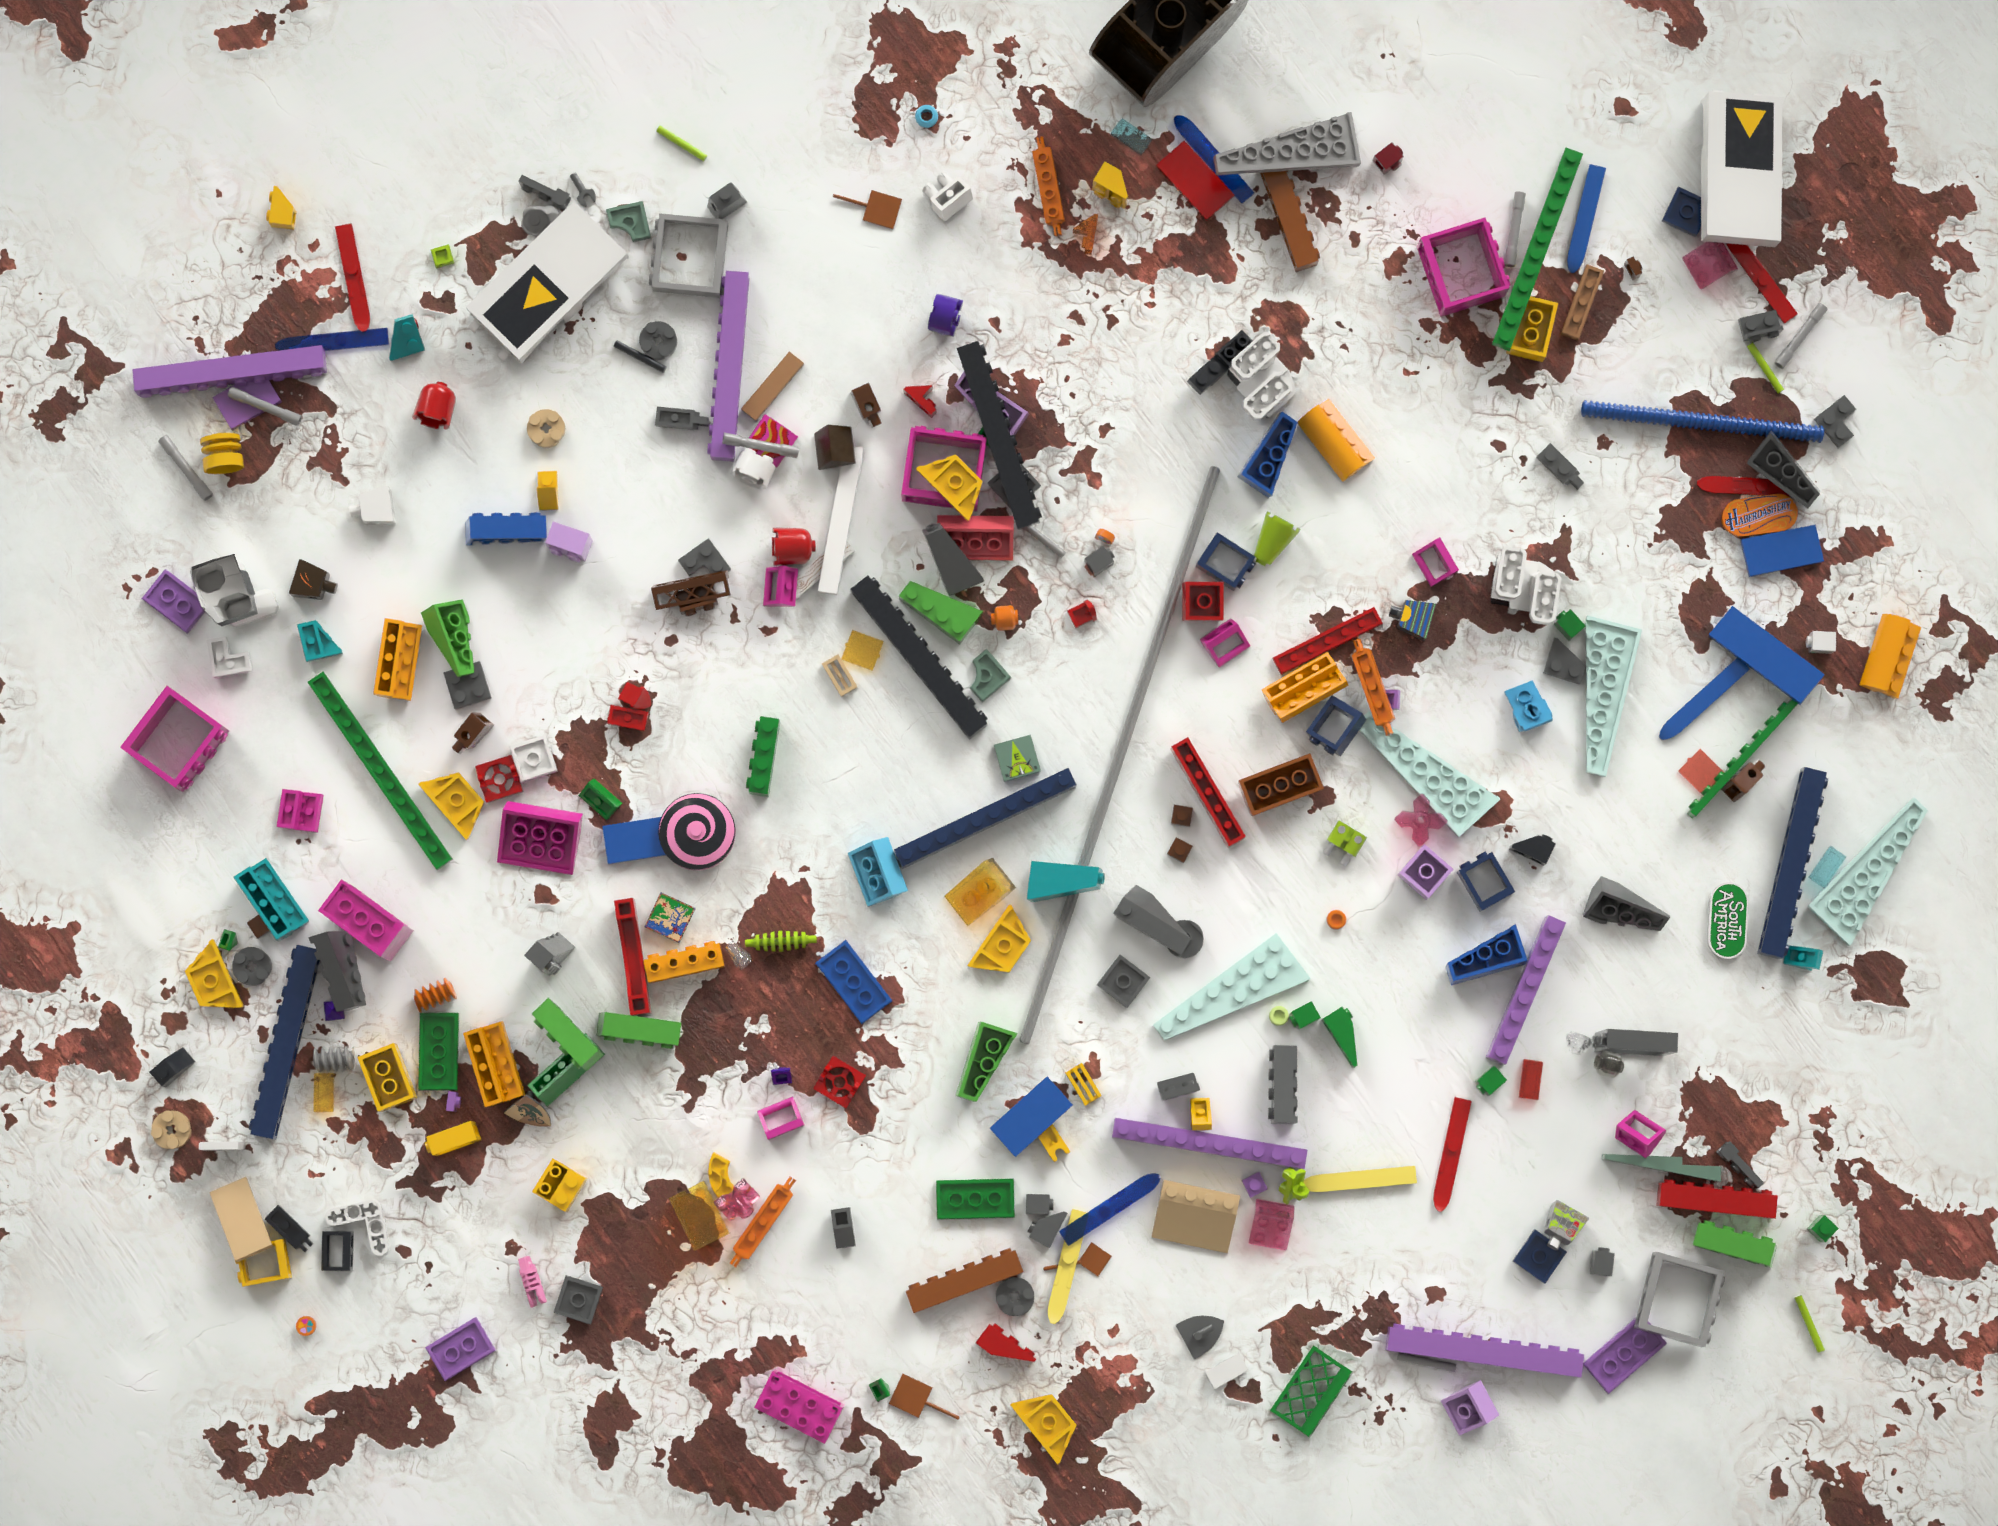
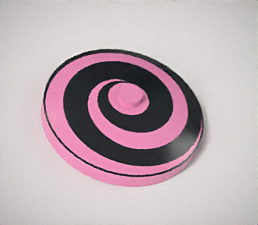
M692 793L677 798L665 809L659 822L658 835L664 853L672 862L689 870H705L718 865L728 856L735 842L736 828L732 814L720 800L707 794Z

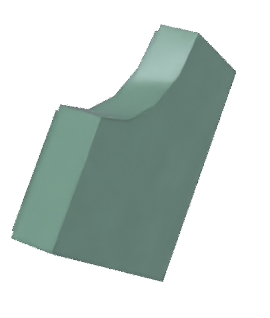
M643 201L606 209L611 229L618 228L630 235L633 242L651 238Z
M987 649L972 661L976 668V679L970 689L983 703L1008 682L1011 676Z

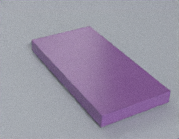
M1636 1317L1583 1362L1584 1367L1607 1394L1612 1392L1667 1344L1662 1336L1635 1329Z

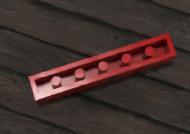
M1187 737L1171 746L1170 750L1227 848L1246 838L1244 832L1190 739Z
M1664 1179V1183H1658L1656 1206L1776 1219L1778 1195H1772V1191L1769 1190L1753 1193L1751 1188H1741V1191H1734L1732 1186H1722V1189H1716L1714 1184L1704 1183L1702 1187H1697L1695 1182L1683 1181V1185L1676 1184V1180Z

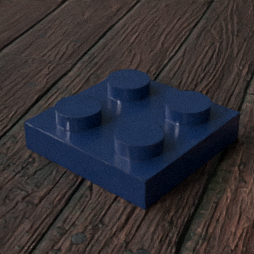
M1678 186L1662 222L1696 237L1701 228V197Z
M1534 1229L1512 1261L1545 1284L1567 1251L1560 1246L1558 1250L1551 1249L1547 1246L1550 1239Z

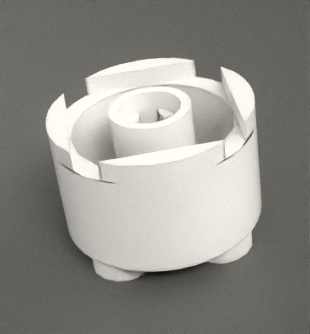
M745 448V451L740 453L731 474L734 477L736 475L741 477L739 481L750 487L759 489L760 486H763L764 490L767 488L776 467L771 457L766 455L762 457L757 455L754 450Z

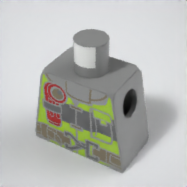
M1559 1200L1553 1202L1544 1228V1233L1551 1237L1547 1246L1553 1250H1558L1561 1243L1569 1245L1587 1223L1589 1217Z

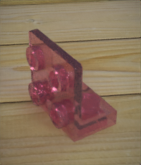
M1705 242L1682 257L1700 289H1704L1724 275L1738 270L1724 243Z
M1256 1199L1249 1244L1287 1250L1294 1220V1206Z

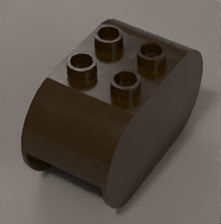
M1129 0L1097 35L1090 47L1089 55L1143 107H1148L1168 92L1222 38L1241 15L1249 0Z

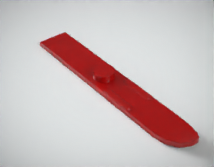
M352 223L335 226L354 323L361 332H365L370 325V312Z
M1726 243L1728 249L1772 309L1776 310L1781 321L1785 324L1798 315L1749 246Z
M1706 476L1697 480V486L1709 493L1761 496L1784 494L1791 497L1769 479Z
M1454 1097L1434 1189V1206L1439 1212H1442L1447 1207L1452 1195L1472 1103L1471 1100Z

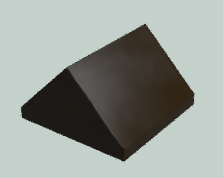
M828 424L814 433L818 470L856 464L851 427Z

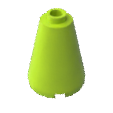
M1268 511L1265 514L1254 556L1257 558L1256 562L1263 566H1266V564L1271 565L1301 530L1298 527L1296 530L1292 529L1293 524L1276 515L1273 518L1270 517L1271 513Z

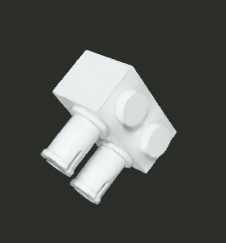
M943 171L937 176V181L944 188L938 191L932 183H927V186L923 187L922 192L930 198L933 211L945 222L973 200L971 188L959 176L953 180Z

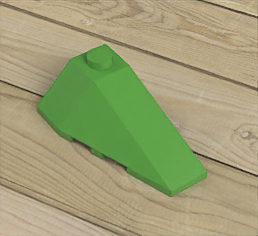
M463 599L434 604L422 611L421 615L428 633L457 677L473 674V653L469 646L471 634L468 633L470 620Z

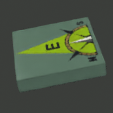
M1031 734L994 744L1004 782L1041 772Z

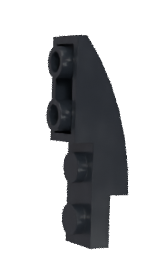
M1241 330L1188 379V384L1201 395L1229 370L1232 359L1253 340Z

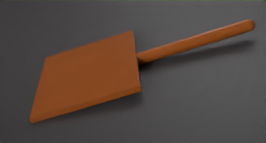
M871 190L868 203L833 194L834 198L866 207L863 221L894 229L902 202L901 198Z
M902 1374L889 1402L890 1405L918 1418L925 1405L957 1420L960 1418L958 1415L927 1401L933 1387Z

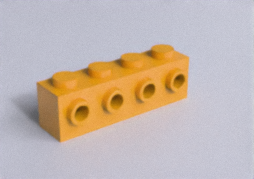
M715 941L704 943V947L697 948L696 945L685 947L686 951L678 952L677 949L666 951L667 955L659 956L658 953L647 955L648 959L643 961L648 983L724 968L725 964L721 945L719 943L716 944Z

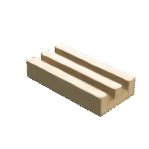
M839 654L822 663L841 697L858 688ZM834 661H838L852 686L848 687ZM831 664L845 690H841L827 665Z

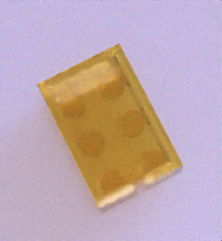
M706 1181L688 1188L689 1192H691L689 1194L684 1190L669 1198L694 1251L731 1234Z

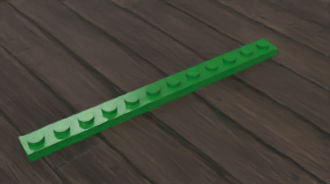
M1567 147L1564 150L1492 342L1493 346L1510 351L1583 153Z
M321 672L308 681L316 696L435 869L439 870L452 861L453 858L325 672Z

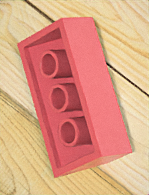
M937 515V524L940 523L969 560H1013V516H971L970 520L967 521L962 515Z

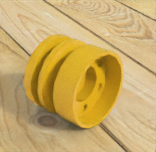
M216 433L200 439V444L203 446L201 452L209 455L202 459L204 473L226 474L237 472L244 468L243 455L234 453L242 448L241 444H239L241 441L239 434Z

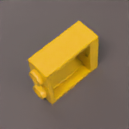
M469 1121L427 1136L425 1146L428 1153H431L433 1156H439L479 1142L481 1137L476 1122Z
M285 1239L271 1241L272 1245L276 1247L280 1275L250 1280L247 1260L235 1261L236 1264H239L240 1272H237L239 1283H242V1287L292 1278Z

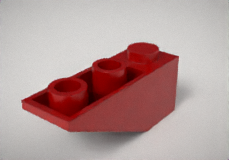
M996 1323L993 1326L989 1324L975 1342L991 1355L1032 1362L1036 1361V1358L1033 1357L1035 1355L1033 1351L1027 1347L1022 1349L1018 1346L1019 1341L1012 1335L1009 1337L1005 1336L1002 1333L1004 1329Z

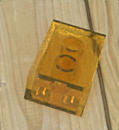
M994 858L983 861L944 897L965 924L969 926L1003 900L1016 887Z

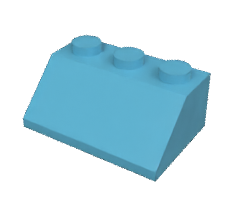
M888 837L873 840L848 852L867 907L908 891Z

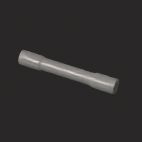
M1520 191L1514 194L1508 247L1504 260L1506 267H1515L1519 230L1526 193Z
M1817 304L1807 321L1775 360L1776 366L1784 369L1793 357L1794 352L1828 310L1825 305Z
M231 387L228 392L229 398L263 410L293 425L299 426L302 420V415L258 399L235 387Z
M725 432L723 434L722 444L747 447L792 458L798 457L799 447L765 442Z
M169 436L161 437L158 441L159 444L175 461L204 501L211 498L213 493L180 454Z

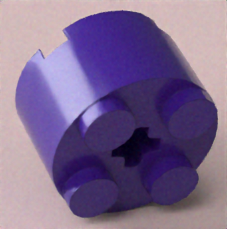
M936 294L932 305L934 307L929 317L928 330L954 337L956 326L960 322L961 315H959V311L962 309L963 300Z

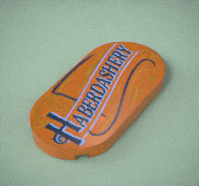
M1784 494L1736 499L1731 501L1723 510L1721 522L1724 529L1735 537L1771 534L1791 528L1797 520L1798 509L1795 502Z

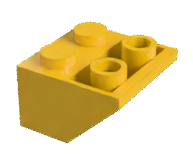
M1104 162L1093 180L1092 191H1094L1097 197L1108 199L1114 207L1125 209L1128 195L1122 172L1109 163Z
M552 1158L532 1192L564 1212H568L588 1178Z

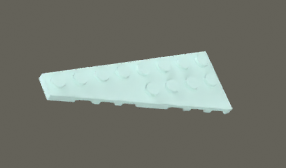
M1587 615L1585 620L1586 772L1606 777L1642 629Z
M1370 711L1364 715L1367 720L1359 731L1458 838L1500 800L1498 796L1488 791L1485 787L1474 782L1470 777L1462 774L1453 766L1424 749L1420 744L1412 741L1393 727H1391L1393 734L1386 736L1383 726H1376Z
M1914 797L1807 906L1848 946L1853 943L1863 922L1872 910L1871 908L1880 896L1896 864L1901 859L1900 857L1928 811Z
M1275 933L1153 1024V1026L1165 1041L1304 983L1311 978L1282 939Z

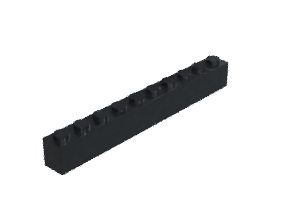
M975 341L958 347L957 351L1017 529L1021 530L1039 524V518H1042L1039 507L1035 508L1033 503L1036 497L1033 489L1029 490L1027 482L1030 479L1027 471L1022 470L1021 464L1024 462L1021 453L1016 452L1015 446L1018 444L1015 435H1010L1008 428L1012 426L1009 417H1004L1002 410L1006 408L1002 398L998 399L996 392L999 391L996 380L992 381L990 375L993 373L991 364L985 361L984 356L987 355L984 344L980 345L979 341Z
M867 575L850 589L851 593L970 740L987 726L986 720L988 718L981 710L979 712L974 707L976 703L970 696L966 697L964 695L962 685L958 681L954 682L951 679L952 673L946 666L942 667L939 664L940 658L937 654L927 649L928 643L922 636L918 638L914 633L916 628L910 621L906 623L902 618L905 615L898 606L894 608L890 603L893 600L888 593L881 592L879 582L874 577L871 579Z

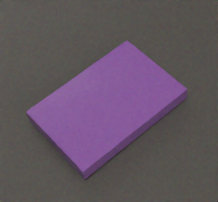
M265 379V382L260 384L254 383V381H246L247 384L244 386H231L275 406L282 402L268 379ZM229 387L212 398L233 431L265 411L229 398L228 392L231 388Z
M167 569L161 573L141 598L187 634L205 613L201 607L197 592Z
M477 1317L425 1347L444 1381L496 1351Z

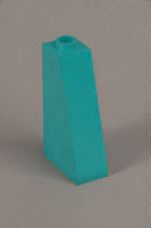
M1031 861L1027 900L1038 902L1101 889V884H1104L1105 873H1102L1103 870L1099 867Z

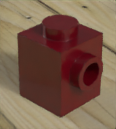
M1391 142L1374 155L1372 161L1385 175L1391 169L1395 171L1402 165L1403 151L1398 145L1395 146Z

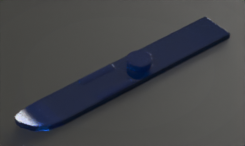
M1176 115L1174 117V124L1178 132L1216 174L1213 157L1219 154V151L1190 119L1182 115ZM1239 174L1217 175L1241 204L1255 194Z
M388 328L368 329L365 332L357 330L289 337L275 343V348L280 351L322 345L325 351L389 345Z
M1151 1173L1137 1179L1060 1230L1059 1233L1067 1245L1070 1246L1150 1193L1159 1184L1160 1175Z

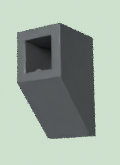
M851 1207L831 1210L836 1249L856 1246Z

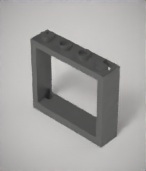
M1605 1029L1596 1032L1595 1036H1592V1047L1595 1048L1594 1052L1666 1056L1678 1053V1033Z

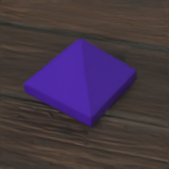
M333 1001L324 1002L325 1021L345 1019L344 1011L336 1012Z
M779 1067L771 1070L773 1085L792 1083L790 1068Z

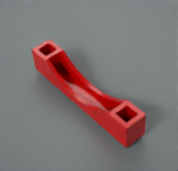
M635 899L614 900L625 966L630 1015L652 1014Z

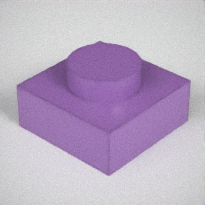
M1385 690L1392 710H1400V690Z
M448 1091L446 1111L456 1112L457 1108H460L461 1097L458 1096V1092Z
M1260 1172L1241 1180L1250 1198L1268 1189Z

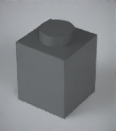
M1102 546L1087 556L1084 562L1094 577H1096L1114 564L1113 558L1115 556L1109 548L1105 549Z
M1026 1194V1214H1049V1210H1053V1199H1050V1195Z
M1598 1247V1251L1592 1250L1590 1274L1612 1276L1615 1253H1611L1609 1248Z

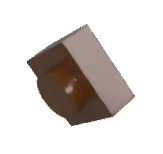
M1634 256L1625 261L1624 266L1632 280L1640 277L1642 274L1641 263L1635 260Z
M1174 804L1171 824L1190 827L1193 807Z
M1176 837L1167 855L1184 863L1193 846Z

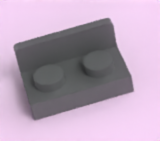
M1776 310L1738 319L1743 341L1750 340V343L1760 341L1761 337L1768 336V338L1777 337L1784 329L1783 325L1780 326Z
M1194 1073L1157 1083L1162 1101L1200 1091Z

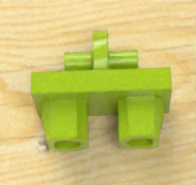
M1289 1167L1282 1173V1177L1287 1181L1281 1183L1278 1191L1284 1195L1283 1202L1286 1205L1292 1199L1300 1201L1308 1197L1309 1189L1303 1183L1306 1171L1302 1168L1295 1171L1292 1167Z

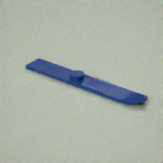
M1589 164L1567 256V267L1570 273H1575L1585 258L1606 171L1605 167Z
M1736 658L1663 725L1659 738L1661 740H1668L1679 734L1750 670L1747 665Z

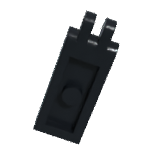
M277 1205L265 1218L296 1250L300 1248L306 1252L308 1249L303 1245L304 1242L310 1247L313 1245L312 1241L308 1239L311 1235L280 1205Z

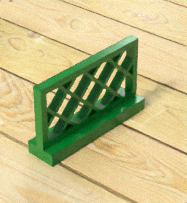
M1313 1345L1270 1411L1310 1438L1353 1372ZM1314 1352L1322 1356L1323 1364L1312 1366L1310 1358ZM1324 1358H1326V1359L1329 1360L1330 1362H1329V1363H1325V1359H1324ZM1335 1364L1340 1368L1337 1375L1328 1377L1327 1365ZM1324 1366L1326 1377L1314 1379L1312 1368ZM1310 1369L1312 1380L1301 1382L1299 1375L1301 1371ZM1326 1380L1327 1390L1317 1393L1315 1382ZM1313 1382L1315 1394L1304 1396L1302 1384ZM1299 1385L1301 1396L1290 1398L1289 1389L1291 1386ZM1315 1396L1317 1405L1315 1408L1306 1410L1304 1398ZM1302 1399L1304 1410L1293 1412L1291 1401ZM1288 1401L1290 1413L1281 1414L1276 1410L1280 1403ZM1305 1412L1306 1421L1300 1427L1295 1423L1293 1415Z

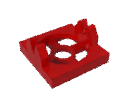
M512 755L475 766L486 803L524 792ZM499 765L507 766L511 772L507 774L501 772ZM493 767L494 774L492 778L485 780L486 772ZM497 774L504 775L505 781L503 784L498 785L494 782V777ZM513 778L512 786L506 791L505 784L507 780ZM494 784L499 787L500 793L492 792L487 786Z
M832 1056L813 1089L847 1109L866 1075L837 1057ZM835 1068H844L841 1075L834 1076L829 1073ZM849 1072L853 1075L854 1086L847 1083L846 1077ZM837 1077H843L845 1079L844 1087H836L834 1080ZM826 1078L832 1081L833 1088L831 1092H828L825 1086ZM846 1089L850 1092L843 1097L835 1096L838 1090Z

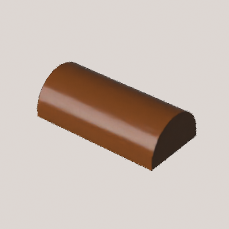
M1310 753L1238 780L1242 797L1251 816L1324 789Z

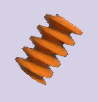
M443 978L444 984L437 980L436 987L431 983L429 984V990L422 986L421 993L414 989V1000L419 1012L422 1013V1007L428 1011L429 1004L435 1008L437 1006L436 1001L443 1005L444 999L447 1002H451V996L457 999L452 983Z

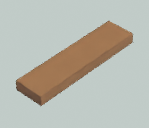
M1586 264L1560 335L1576 341L1579 340L1604 270Z
M789 351L741 410L756 422L803 367L804 363Z

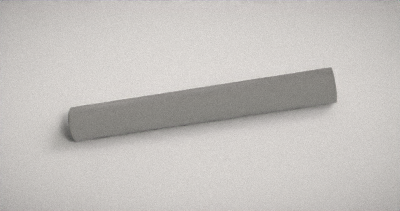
M1033 526L1024 528V530L1061 558L1065 555L1066 551Z
M1401 1352L1398 1353L1397 1360L1453 1372L1456 1370V1364Z

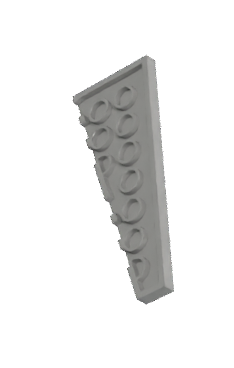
M1347 112L1338 117L1334 116L1329 120L1319 121L1304 128L1300 127L1254 144L1250 143L1238 149L1234 148L1216 154L1213 157L1216 175L1358 167L1361 164L1352 112Z

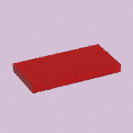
M1185 141L1181 142L1156 164V167L1206 221L1235 196Z

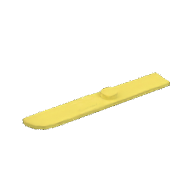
M1415 1166L1319 1174L1306 1178L1303 1183L1311 1192H1327L1417 1183Z
M1075 1209L1071 1211L1048 1305V1318L1052 1324L1060 1321L1066 1309L1089 1216L1087 1212Z

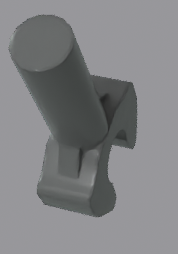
M576 172L572 173L570 178L579 191L577 201L579 204L587 207L584 197L589 195L593 202H595L596 194L593 189L585 188Z

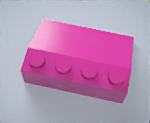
M507 801L502 811L497 862L573 875L583 814Z

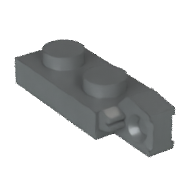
M657 406L656 427L698 430V426L708 427L709 418L700 416V412H695V410Z
M1551 443L1537 455L1536 458L1563 484L1565 483L1568 486L1571 483L1577 490L1584 484L1578 477L1580 473L1577 468Z

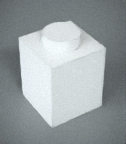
M1812 631L1806 638V647L1809 648V653L1832 654L1835 652L1836 632Z

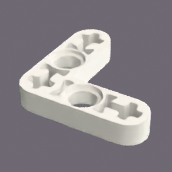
M368 1200L332 1208L326 1212L325 1220L331 1226L365 1220L372 1252L377 1256H383L388 1253L390 1249L383 1209L378 1201ZM371 1203L378 1207L375 1210V1214L368 1211L364 1212L366 1216L363 1217L361 1205H364L363 1209L371 1207ZM352 1207L357 1208L359 1211L358 1217L354 1219L348 1215V1211ZM342 1209H345L344 1216L347 1219L346 1221H343L344 1217L337 1218L336 1223H334V1220H330L332 1212L335 1211V1214H343ZM375 1222L380 1223L382 1226L381 1231L377 1234L371 1230V1226ZM384 1235V1238H380V1242L385 1244V1248L380 1253L379 1250L375 1249V1246L378 1245V1239L373 1241V1236Z

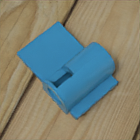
M1533 680L1504 691L1513 709V719L1519 732H1526L1553 721L1552 712L1545 699H1542Z

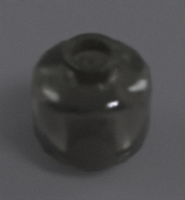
M1602 1051L1595 1057L1594 1068L1602 1076L1615 1078L1619 1073H1622L1624 1062H1622L1619 1054Z

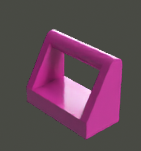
M1440 537L1412 554L1430 587L1459 571ZM1434 548L1447 573L1437 579L1433 577L1421 556L1423 552Z
M788 566L766 568L763 606H795L797 568ZM773 573H778L776 600L771 601Z
M1231 618L1200 639L1218 667H1221L1250 647L1238 623ZM1236 633L1243 643L1218 658L1213 648Z
M793 1096L757 1111L768 1140L804 1126ZM792 1105L797 1119L769 1130L764 1116Z
M1634 1110L1616 1125L1615 1138L1644 1158H1647L1666 1134V1130ZM1636 1119L1656 1132V1134L1648 1139L1630 1126Z

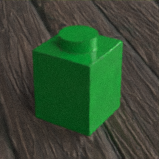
M1571 609L1568 612L1563 610L1556 616L1557 621L1554 623L1568 641L1586 626Z
M1312 1001L1290 1012L1291 1017H1289L1293 1027H1298L1299 1030L1321 1018Z
M1492 1066L1475 1081L1477 1084L1476 1089L1482 1095L1490 1096L1507 1079L1495 1066Z
M1819 1215L1807 1228L1821 1243H1826L1839 1229L1825 1215Z

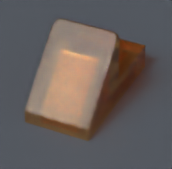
M1093 214L1073 228V234L1087 236H1083L1081 248H1085L1084 254L1092 255L1098 214Z

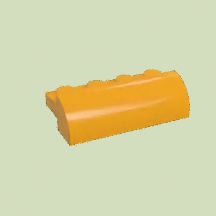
M1327 399L1320 405L1318 404L1298 420L1297 424L1342 482L1375 459L1330 399Z
M1882 614L1859 685L1871 691L1880 692L1898 699L1921 627L1911 623V620L1893 614Z
M384 618L373 695L411 701L422 625Z
M1327 652L1261 690L1273 713L1284 723L1349 685L1339 671L1337 664Z
M500 1021L464 1032L463 1035L484 1106L490 1107L525 1096L504 1022Z

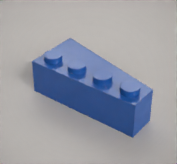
M1284 412L1279 413L1237 477L1266 497H1271L1298 422Z
M538 512L529 513L528 516H522V513H510V516H503L502 513H492L491 516H483V513H473L465 522L466 546L473 545L474 541H479L482 545L494 543L495 540H498L501 544L514 542V539H517L519 543L544 542L547 538L546 515H541Z
M1516 924L1448 962L1445 968L1451 986L1525 965L1527 957Z

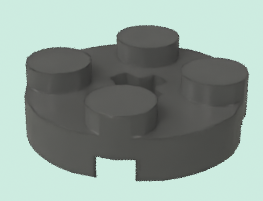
M655 321L649 322L642 329L639 343L646 356L654 360H662L672 355L676 350L677 337L674 329L669 324ZM661 336V339L664 340L663 343L655 345L653 339Z
M1190 920L1176 921L1192 940L1182 956L1169 948L1167 949L1176 957L1183 959L1193 957L1203 946L1202 929L1198 924Z
M256 947L242 949L235 954L232 962L234 976L239 982L248 986L262 984L272 970L270 957L263 950ZM250 961L257 964L253 972L247 969Z
M1011 1277L1001 1282L998 1286L996 1302L1000 1310L1005 1314L1021 1316L1027 1313L1033 1306L1034 1291L1030 1283L1025 1279ZM1018 1291L1021 1299L1012 1302L1010 1293Z

